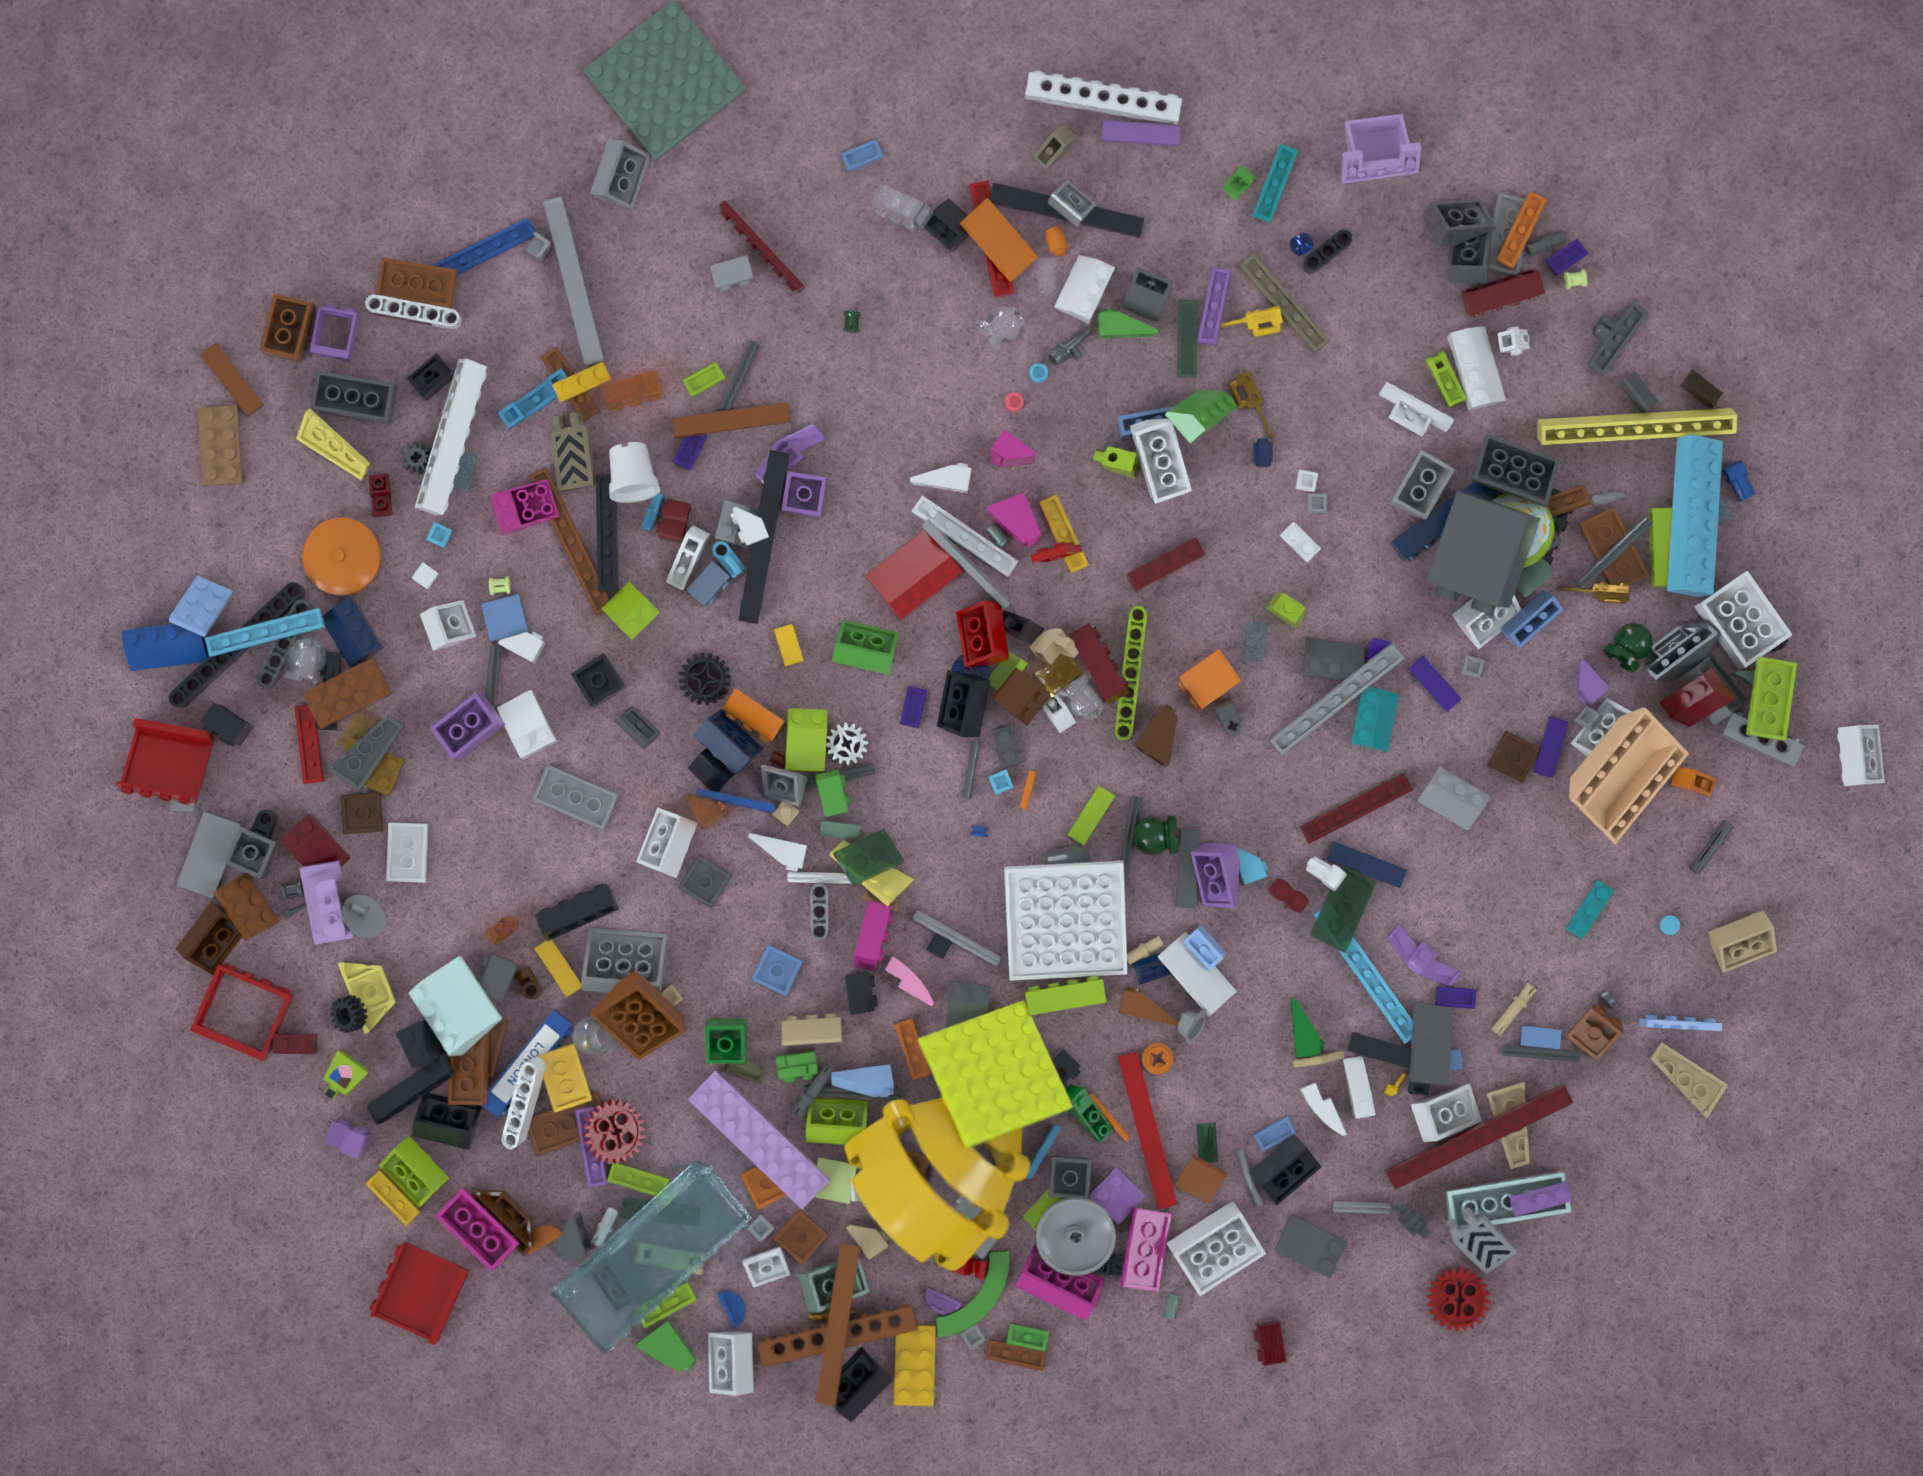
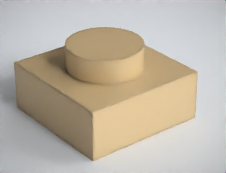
M782 802L772 815L788 827L800 811L791 804Z

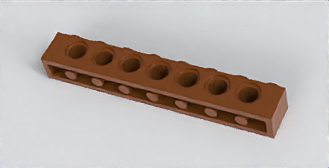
M907 1303L896 1306L897 1310L889 1312V1308L878 1310V1315L870 1316V1313L858 1315L859 1319L853 1321L849 1318L845 1348L919 1330L914 1306L909 1307ZM894 1315L899 1316L901 1320L897 1327L891 1324V1318ZM874 1320L881 1322V1329L879 1331H874L871 1327ZM828 1323L820 1324V1329L813 1330L812 1327L800 1329L801 1333L793 1335V1331L781 1334L782 1338L774 1339V1336L762 1338L763 1342L758 1343L762 1366L768 1367L823 1353ZM856 1324L862 1327V1333L859 1336H855L852 1332V1328ZM816 1334H821L824 1338L821 1345H817L814 1342ZM798 1338L804 1341V1347L801 1350L795 1347V1341ZM779 1343L785 1346V1352L781 1355L776 1352V1346Z

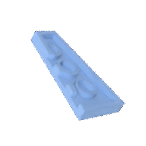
M1645 1015V1019L1639 1018V1026L1722 1031V1023H1716V1019L1704 1018V1022H1696L1694 1017H1684V1021L1677 1020L1676 1016H1665V1020L1657 1019V1015Z

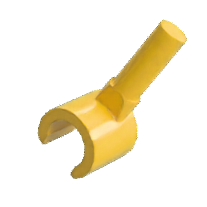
M1402 1073L1394 1086L1387 1084L1384 1094L1390 1097L1396 1095L1399 1085L1407 1075Z

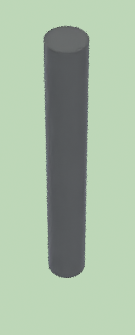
M972 740L962 797L966 799L971 797L980 741Z

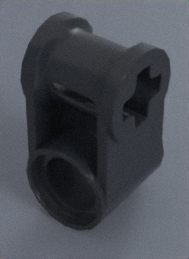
M261 810L257 814L250 831L271 839L278 820L276 812L273 810ZM266 813L271 816V821L268 824L263 821V816Z

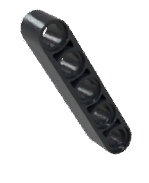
M446 1056L436 1058L367 1105L375 1124L386 1122L452 1078L455 1072Z

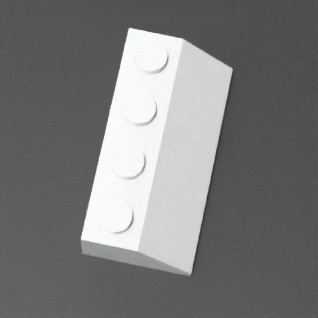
M1485 326L1472 327L1450 333L1447 338L1460 384L1467 398L1465 401L1468 411L1506 401Z
M1151 419L1131 425L1130 429L1146 484L1154 503L1156 504L1191 492L1192 489L1173 423L1169 419Z

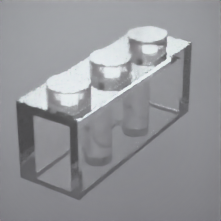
M884 184L880 186L870 202L875 208V213L881 217L889 216V219L897 224L902 222L906 228L912 231L917 229L922 232L933 214V211L926 203Z

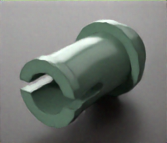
M996 523L987 528L986 532L997 542V546L1003 548L1010 542L1009 535H1005Z
M1168 1293V1296L1165 1298L1167 1303L1163 1317L1176 1319L1178 1303L1181 1302L1180 1295Z

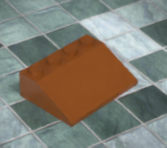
M637 970L620 980L590 1012V1016L637 1060L642 1059L686 1032L684 1015Z

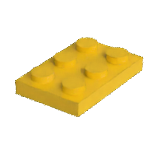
M574 1043L536 1056L543 1059L546 1065L543 1080L554 1113L592 1100Z

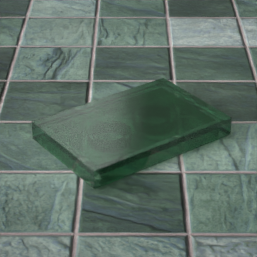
M885 829L841 848L833 854L853 887L904 862Z

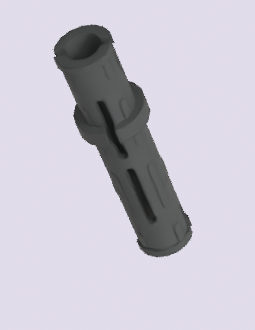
M1723 820L1717 831L1710 835L1711 839L1689 868L1700 875L1720 845L1723 846L1725 838L1734 826Z
M825 1063L807 1091L801 1094L802 1098L791 1112L802 1119L810 1105L815 1103V1098L831 1077V1072L836 1070Z

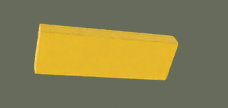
M546 940L534 948L567 998L582 988V983L553 940L548 942Z
M378 1170L365 1183L405 1226L421 1212L381 1170Z

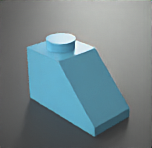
M1236 847L1240 862L1239 875L1243 885L1267 877L1266 872H1268L1265 861L1261 862L1259 857Z

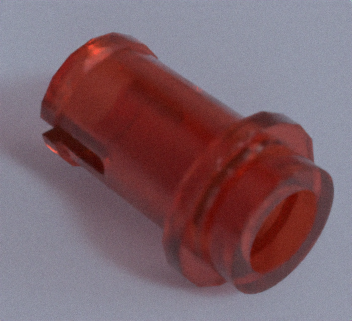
M773 751L769 762L772 763L771 765L776 764L785 769V756L779 754L780 751Z

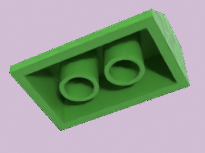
M842 620L832 661L889 675L899 633Z

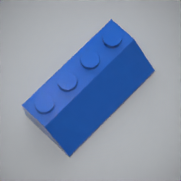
M176 624L122 631L123 649L131 671L200 663L209 657L205 637Z

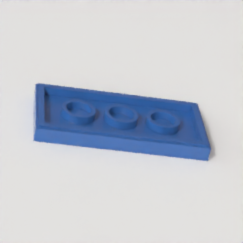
M700 788L696 791V797L769 813H773L775 810L774 804Z

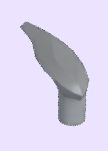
M1603 492L1594 495L1590 501L1594 505H1603L1615 499L1625 497V493Z

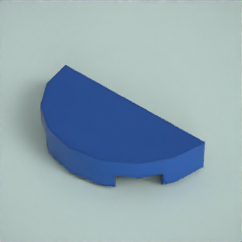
M718 1292L721 1303L735 1329L742 1323L745 1317L746 1308L744 1301L734 1292Z

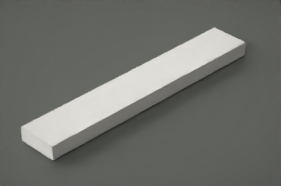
M923 495L911 511L925 522L929 519L943 534L1006 577H1009L1019 562Z

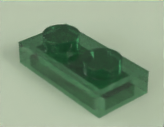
M1216 1122L1196 1124L1198 1157L1208 1163L1218 1162Z

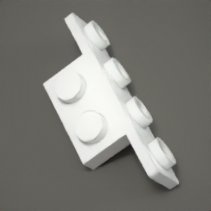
M1388 382L1385 383L1379 393L1380 396L1395 404L1388 418L1420 436L1424 435L1429 424L1447 432L1454 421L1447 414L1436 410L1429 404L1420 401L1413 395L1402 391Z

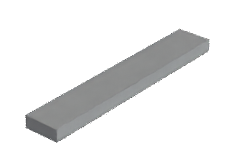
M929 519L922 525V528L1003 608H1006L1012 602Z

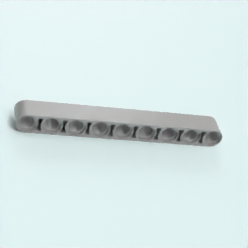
M561 195L543 200L585 366L603 362L605 360L602 355L600 340L597 336L598 332L592 316L593 313L590 301L588 300L585 281H583V274L578 261L576 246L573 242L571 227L568 223L569 219L566 207H564L563 197Z

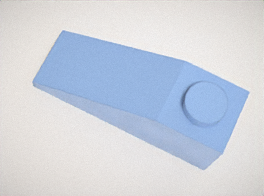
M890 1064L831 1072L832 1086L871 1097L883 1098L893 1095L894 1084Z

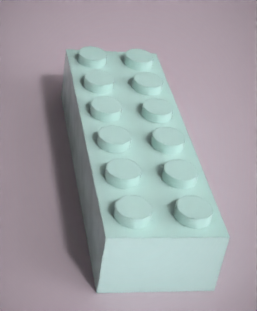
M1556 1171L1444 1190L1449 1220L1453 1219L1462 1228L1468 1224L1464 1219L1465 1216L1462 1214V1211L1467 1207L1477 1217L1483 1214L1493 1225L1571 1212L1570 1202L1515 1217L1509 1197L1564 1182L1566 1181L1565 1173Z

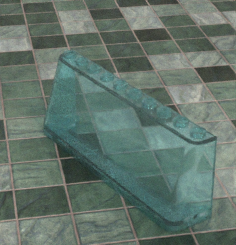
M696 1161L557 1285L551 1292V1296L600 1352L604 1354L611 1351L620 1338L626 1337L632 1327L640 1324L650 1311L657 1309L665 1297L671 1296L675 1288L680 1283L686 1282L690 1278V1274L700 1269L704 1265V1261L714 1256L724 1243L731 1241L734 1234L738 1230L745 1228L752 1217L710 1165L702 1161Z

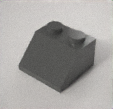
M490 952L488 956L484 957L481 965L483 970L481 974H477L476 979L487 996L503 1002L518 965L507 958Z

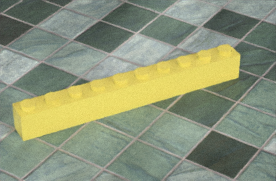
M1732 408L1537 419V438L1541 445L1683 437L1687 435L1736 434L1737 414Z

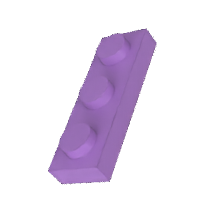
M1567 1181L1509 1197L1515 1217L1573 1201Z

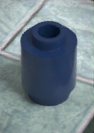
M1268 438L1257 439V442L1253 443V459L1256 467H1270L1271 462H1273V443L1269 442Z

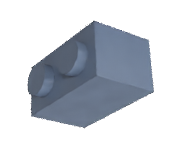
M712 561L690 585L687 592L704 607L707 605L711 606L718 599L716 596L720 590L724 592L729 587L731 577Z

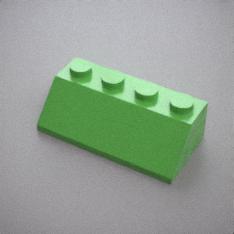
M1199 389L1166 412L1165 415L1191 444L1222 422L1238 406L1235 404L1234 399L1227 395L1226 392Z

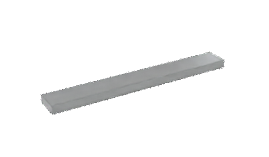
M1393 642L1272 736L1269 739L1270 742L1283 755L1404 660L1405 656Z

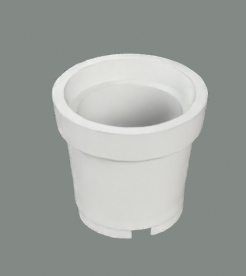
M629 442L626 447H622L619 444L609 450L611 470L609 494L611 500L620 503L640 502L650 499L660 492L658 479L654 476L648 449L644 443Z

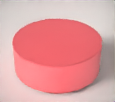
M1012 392L1006 396L1005 407L1007 410L1018 412L1023 408L1024 398L1021 394Z

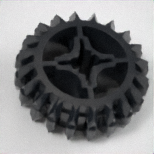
M702 652L700 654L701 659H698L697 655L694 654V662L688 658L686 661L690 665L687 667L682 664L681 666L686 671L679 672V675L684 676V679H679L678 682L685 683L684 686L680 687V690H688L684 696L692 695L690 698L691 702L698 698V705H701L702 699L705 700V705H709V699L715 704L717 703L716 696L721 700L723 699V696L720 694L721 691L726 694L728 693L724 685L731 686V683L725 682V679L731 678V675H725L730 669L729 667L722 669L725 661H721L718 664L719 656L711 660L712 653H709L708 657L705 658V654ZM705 663V667H703L700 673H690L695 666ZM711 664L718 668L721 679L711 676ZM707 673V677L714 681L709 680L708 683L706 682L703 685L702 680L696 677ZM689 679L699 682L698 694L691 689ZM709 685H719L713 693L704 695Z

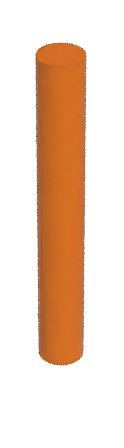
M1091 1092L1089 1094L1091 1099L1111 1127L1126 1142L1131 1136Z

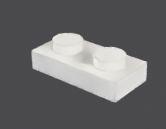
M1294 521L1280 534V537L1306 563L1321 550Z

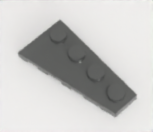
M387 715L362 739L357 741L354 746L340 756L336 762L331 764L327 770L358 791H361L405 726Z

